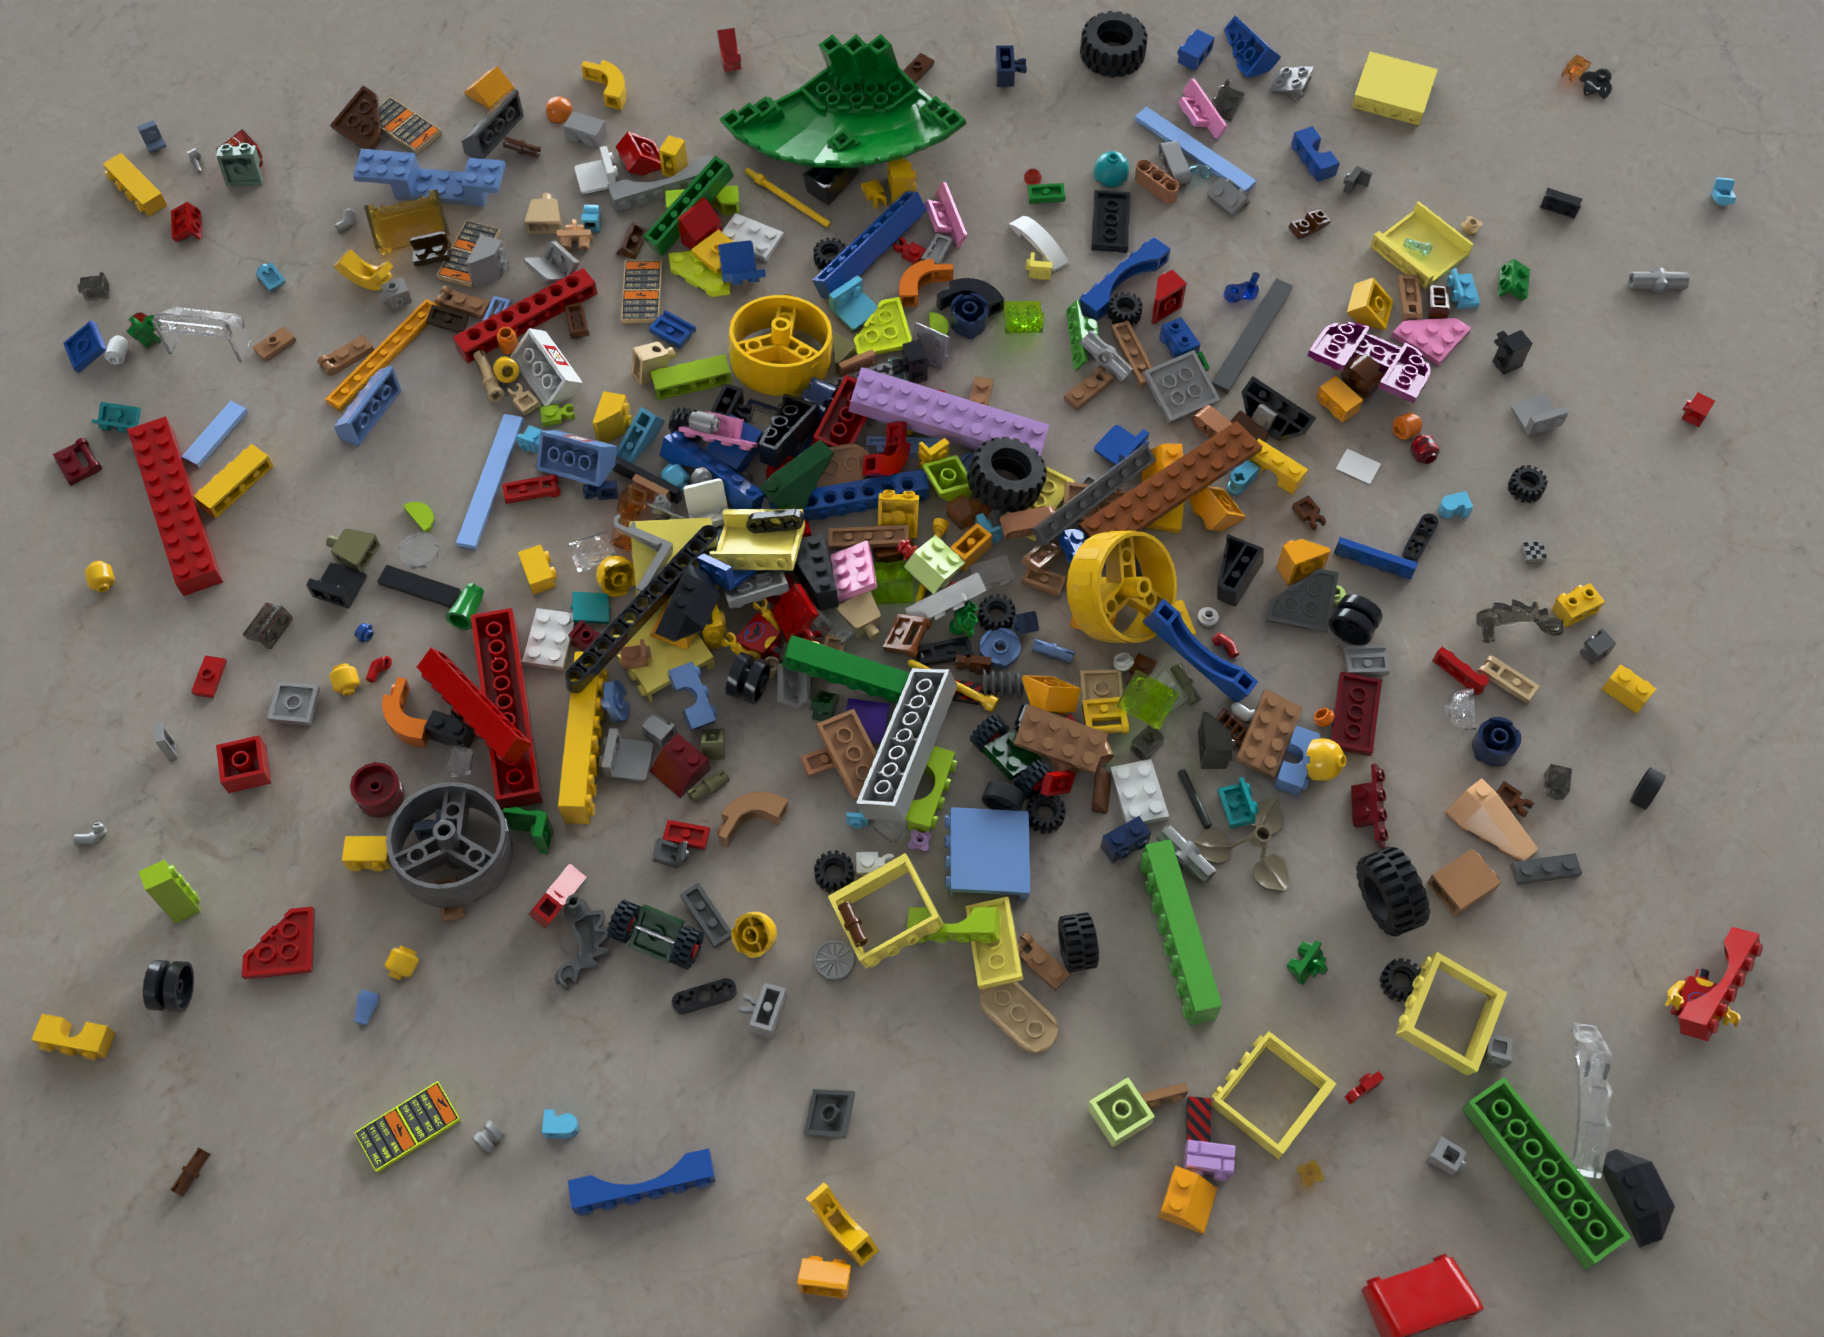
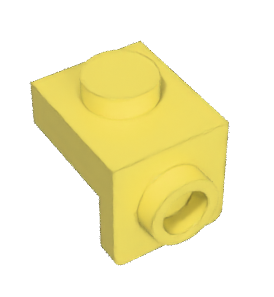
M1031 252V258L1026 261V270H1029V278L1051 280L1052 262L1034 261L1035 253Z

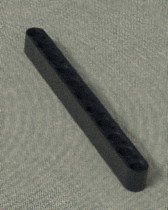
M703 526L567 669L565 680L566 687L570 692L580 693L672 596L688 565L690 564L698 568L697 557L702 554L709 556L710 552L714 551L718 541V531L714 526ZM606 649L607 651L600 652L599 650ZM586 664H593V666H590V667H587V666H585V665H586ZM574 678L580 679L579 681H576V682L571 681V680L574 679Z

